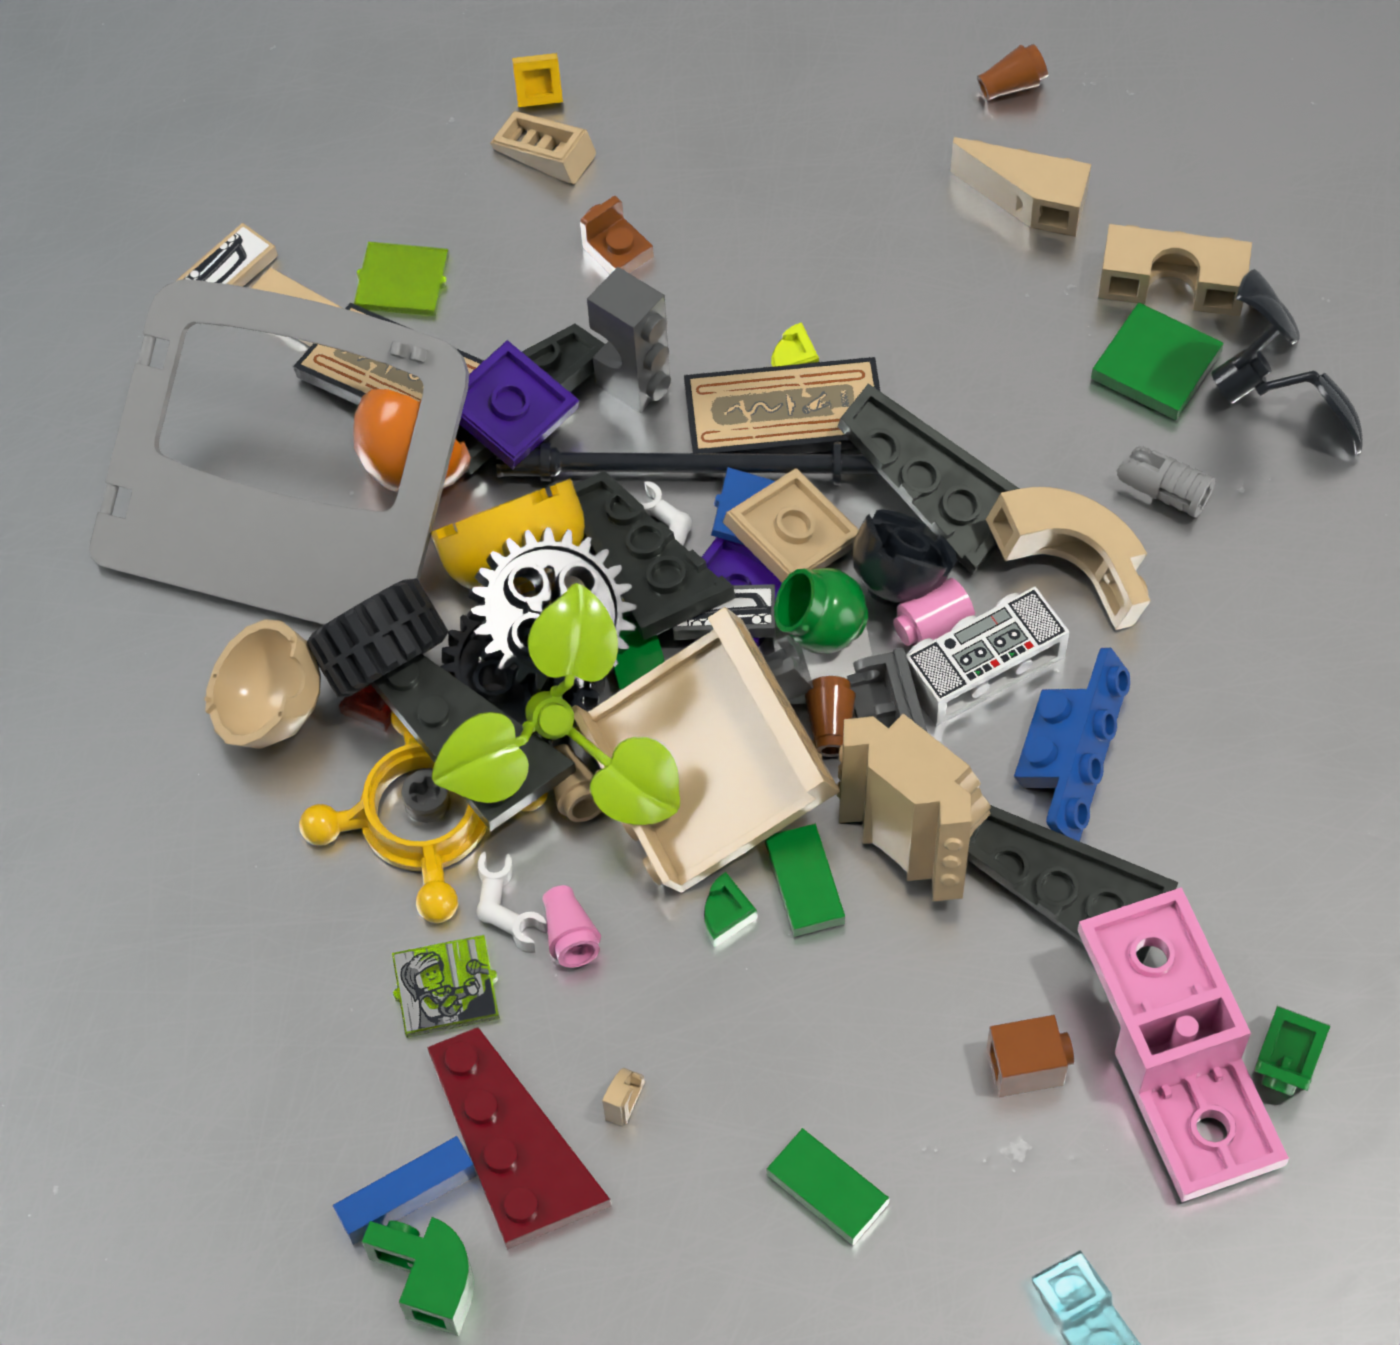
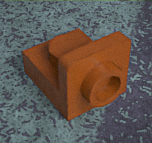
M613 196L604 203L593 206L580 219L583 249L609 274L617 267L630 274L654 257L653 245L624 218L623 204L618 197Z

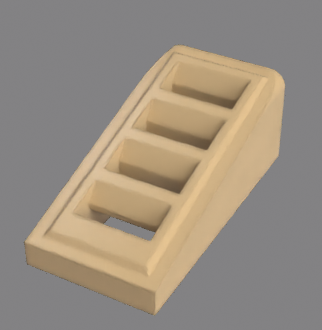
M514 111L490 142L494 150L551 177L571 184H575L596 155V150L587 130ZM524 130L528 131L521 142L517 141Z

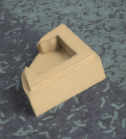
M622 1068L616 1074L602 1100L606 1121L622 1127L624 1124H627L645 1084L642 1074L626 1068Z

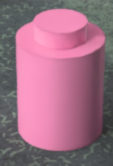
M949 578L940 587L924 597L898 605V617L893 620V623L901 641L906 646L911 644L914 646L924 639L931 638L935 640L950 632L962 619L972 615L975 616V611L968 594L961 584L954 578Z

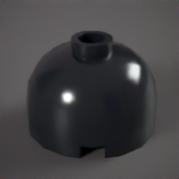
M880 509L875 512L873 518L868 514L857 532L853 544V567L863 585L867 587L868 594L873 599L886 605L893 603L902 604L924 597L940 587L949 577L957 562L956 552L942 535L939 534L936 541L922 533L927 524L901 512Z

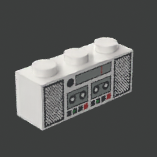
M1036 586L1020 595L1018 593L1009 594L988 612L978 617L972 615L962 619L950 632L935 640L931 638L924 639L914 645L906 654L919 703L933 723L938 726L1065 658L1070 632Z

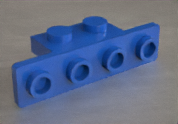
M1111 647L1099 649L1087 689L1041 690L1014 774V778L1022 788H1056L1046 823L1051 830L1077 841H1080L1083 829L1089 823L1090 806L1097 784L1101 782L1103 777V764L1110 741L1116 735L1117 718L1124 696L1128 694L1130 689V673Z

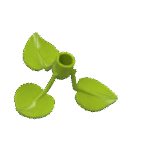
M574 583L561 597L540 613L534 621L528 636V651L535 666L549 677L559 678L565 676L564 681L558 686H552L550 691H542L531 697L526 706L527 721L523 723V731L516 738L513 723L502 713H481L463 722L449 736L438 753L432 771V780L437 786L453 791L473 801L484 803L499 802L516 793L527 777L528 759L519 747L529 741L533 732L537 731L547 739H558L567 735L605 766L594 775L590 782V793L602 812L612 819L626 824L647 825L661 822L676 814L680 808L678 768L670 751L655 739L631 737L620 742L610 758L573 727V709L562 698V695L573 686L575 676L589 682L603 679L612 669L618 653L617 632L607 609L590 590L579 583Z

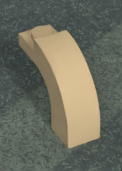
M1028 487L1003 492L999 495L986 521L1005 561L1037 554H1048L1064 558L1077 565L1091 579L1115 630L1131 627L1136 623L1150 603L1147 585L1144 579L1136 572L1146 557L1147 552L1125 522L1098 502L1068 490L1051 487Z

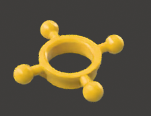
M392 711V725L399 734L404 736L405 745L392 750L374 765L365 781L360 802L349 810L336 811L331 806L325 804L312 805L301 815L299 829L307 842L317 846L330 844L337 838L340 832L362 829L368 845L384 861L401 869L422 871L424 885L416 896L417 911L422 918L429 922L442 923L449 920L455 914L458 907L457 893L451 885L445 882L443 868L466 857L481 841L487 826L469 804L463 818L455 828L439 838L428 841L402 839L389 832L382 825L378 818V805L388 785L404 773L422 768L433 769L435 764ZM548 792L521 811L530 812L540 808L545 803Z

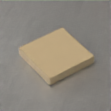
M797 468L726 512L723 523L782 583L796 569L805 568L813 570L825 568L853 549V544L859 530Z

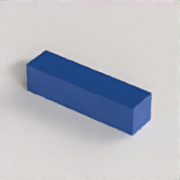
M455 1136L332 1206L351 1243L355 1245L363 1240L370 1221L387 1226L388 1221H398L471 1180L477 1174L474 1164L458 1136Z

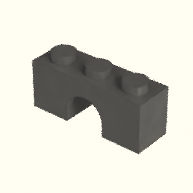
M617 267L587 298L590 329L608 340L593 356L596 386L639 413H642L653 400L658 401L665 395L671 383L665 295L620 267Z

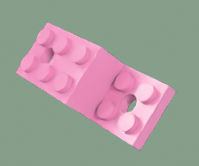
M1182 887L1079 921L1077 931L1121 1026L1115 1055L1181 1202L1286 1166L1289 1157L1242 1060L1251 1032ZM1154 946L1164 952L1167 962L1158 968L1147 967L1139 961L1136 952L1142 947ZM1204 1118H1215L1226 1127L1227 1137L1219 1142L1208 1141L1199 1134L1197 1123Z

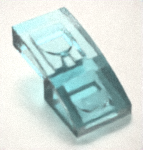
M1081 1250L1032 1277V1283L1067 1345H1141L1113 1306L1112 1293Z

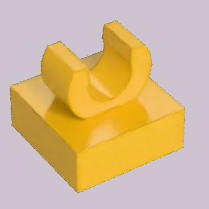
M557 53L512 58L518 107L563 102Z

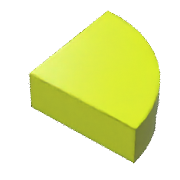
M802 322L795 324L782 334V339L776 345L771 356V367L819 362V357Z

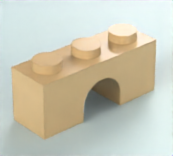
M1109 224L1098 298L1145 304L1148 288L1155 280L1163 277H1175L1185 281L1192 288L1194 293V311L1240 317L1244 302L1236 300L1242 278L1249 272L1252 242L1239 241L1228 237L1216 238L1192 235L1181 231L1169 232L1146 229L1134 225Z

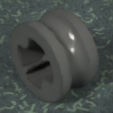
M432 770L416 771L408 776L403 783L401 790L405 810L412 819L423 823L435 822L444 817L449 810L451 803L449 790L439 787L433 782ZM429 788L434 789L436 799L427 798L424 804L418 803L416 793L424 795Z

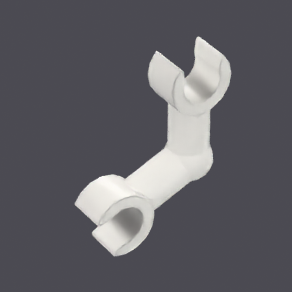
M645 482L646 494L654 499L650 503H641L644 506L645 512L651 518L655 517L667 525L674 532L675 539L684 545L687 534L693 524L692 518L686 512L678 510L663 500L662 492L655 483Z
M484 851L478 860V871L482 881L480 901L476 909L477 917L484 923H490L512 934L516 946L521 950L535 952L534 940L524 936L521 932L527 927H535L546 933L547 922L539 913L525 912L518 914L500 905L503 886L511 880L513 875L512 859L507 854L504 868L496 873L489 872L487 870L486 852Z

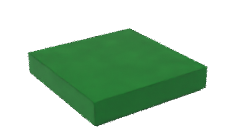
M1138 302L1093 367L1091 379L1177 420L1222 353L1224 343Z

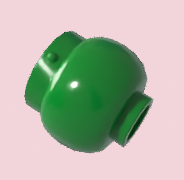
M803 568L796 569L790 573L781 584L774 605V619L777 627L783 632L788 633L804 649L813 653L830 654L844 649L863 633L868 620V610L860 585L848 574L834 568H816L813 570Z

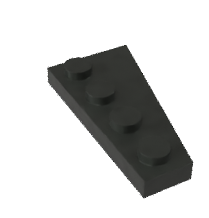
M600 472L573 485L584 514L585 528L583 537L584 539L587 537L591 538L590 549L594 556L604 549L609 551L603 563L607 569L616 565L622 566L623 569L614 580L616 584H631L632 588L621 597V601L636 605V609L630 614V617L644 640L736 598L734 587L723 576L717 577L708 569L706 561L693 549L688 551L675 539L673 531L661 521L657 523L645 512L644 506L607 472Z

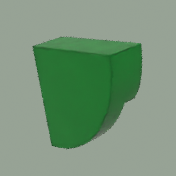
M727 872L720 875L712 884L704 908L705 929L714 947L758 918L757 909Z

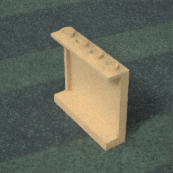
M726 607L708 617L713 627L712 631L589 712L577 705L572 707L574 719L578 725L575 729L610 758L616 746L623 740L631 737H649L663 744L675 759L679 774L680 808L677 813L668 819L654 824L633 825L621 823L634 841L640 840L648 855L643 858V864L653 881L659 886L663 884L680 893L686 891L840 792L743 620ZM597 761L601 769L605 767Z

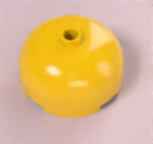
M571 478L550 486L552 496L548 497L546 489L542 488L455 522L458 532L455 531L453 523L430 532L447 573L456 582L468 589L485 587L476 580L475 575L480 568L492 570L486 561L487 557L492 551L504 556L502 545L509 538L521 548L522 535L527 530L533 534L537 542H540L546 527L551 528L555 541H559L568 529L572 531V544L579 546L584 535L585 521L583 510ZM545 568L546 574L553 572L552 569ZM523 577L514 578L513 584L517 592L524 594L535 590L530 580Z

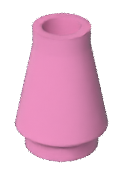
M561 885L549 889L543 895L542 900L546 910L548 943L551 956L558 959L562 966L568 968L580 967L591 962L600 951L598 945L601 940L600 932L575 898L571 887Z

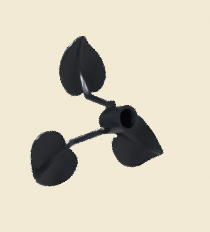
M1256 269L1249 271L1242 278L1236 300L1242 301L1258 310L1270 322V326L1247 349H1244L1211 372L1214 382L1224 397L1232 404L1254 389L1262 396L1270 390L1303 382L1313 384L1349 430L1354 441L1356 456L1361 453L1363 445L1362 428L1358 414L1349 398L1325 372L1320 375L1313 370L1266 381L1265 376L1270 374L1272 370L1260 351L1279 333L1292 345L1299 341L1300 334L1291 313L1279 300L1267 280Z

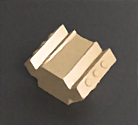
M902 714L889 728L874 716L844 719L843 745L839 747V761L841 764L838 765V779L840 781L837 783L840 790L837 793L839 798V823L863 821V844L873 843L907 871V881L932 879L933 901L963 899L970 837L975 829L991 814L989 811L991 806L979 788L981 785L979 779L966 762L905 714Z

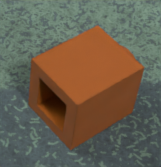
M1055 1015L999 1024L989 1028L986 1047L999 1098L1064 1086L1068 1066L1074 1065V1052L1068 1032H1059Z

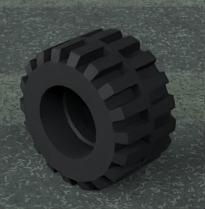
M413 578L399 581L337 616L313 632L307 644L336 696L349 697L370 686L372 682L407 661L443 642L449 631L419 580Z

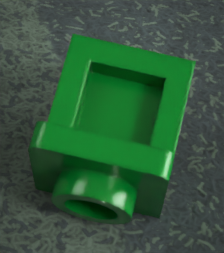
M1277 1005L1254 1067V1071L1264 1074L1261 1084L1291 1096L1294 1095L1296 1087L1308 1091L1330 1025Z

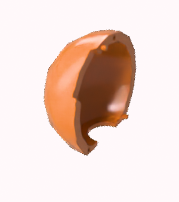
M371 389L362 396L354 415V450L372 479L386 489L398 492L421 400L418 402L410 396L389 389ZM456 439L443 488L454 484L470 466L471 457L465 443H459Z

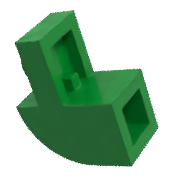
M434 1217L430 1219L424 1238L419 1237L420 1232L416 1228L403 1222L391 1220L385 1226L370 1221L362 1240L369 1260L410 1272L399 1300V1305L405 1319L459 1336L474 1294V1275L464 1244L457 1233L446 1223Z

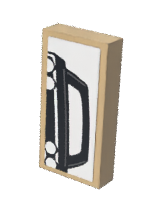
M241 223L176 281L191 279L243 287L278 256L275 245L244 223Z

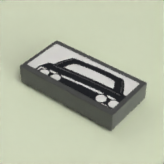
M775 584L733 585L735 599L674 626V640L700 639L712 631L713 627L708 617L723 607L728 608L743 620L752 638L776 637V623L774 619Z

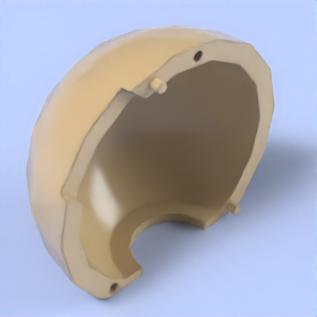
M264 619L245 627L227 644L214 664L206 689V696L204 697V701H206L205 712L210 714L215 732L226 744L262 749L294 736L308 721L320 695L321 673L307 641L283 621Z

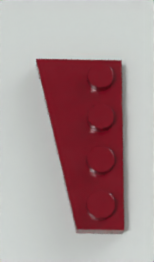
M479 1027L427 1047L507 1250L612 1207L611 1199Z

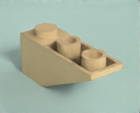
M954 137L951 173L1030 228L1076 237L1087 197L1091 164L1078 162L1070 158H1058L1033 153L1024 149H1013L988 144L979 140Z

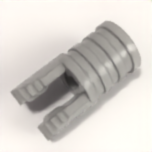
M1144 446L1136 447L1129 456L1131 459L1123 461L1116 470L1118 472L1116 475L1123 483L1149 495L1151 498L1163 501L1166 505L1174 506L1181 512H1187L1188 515L1197 518L1206 506L1216 480L1215 477L1209 474L1206 475L1196 468L1193 469L1183 462L1180 463L1172 457H1168L1155 450H1150Z

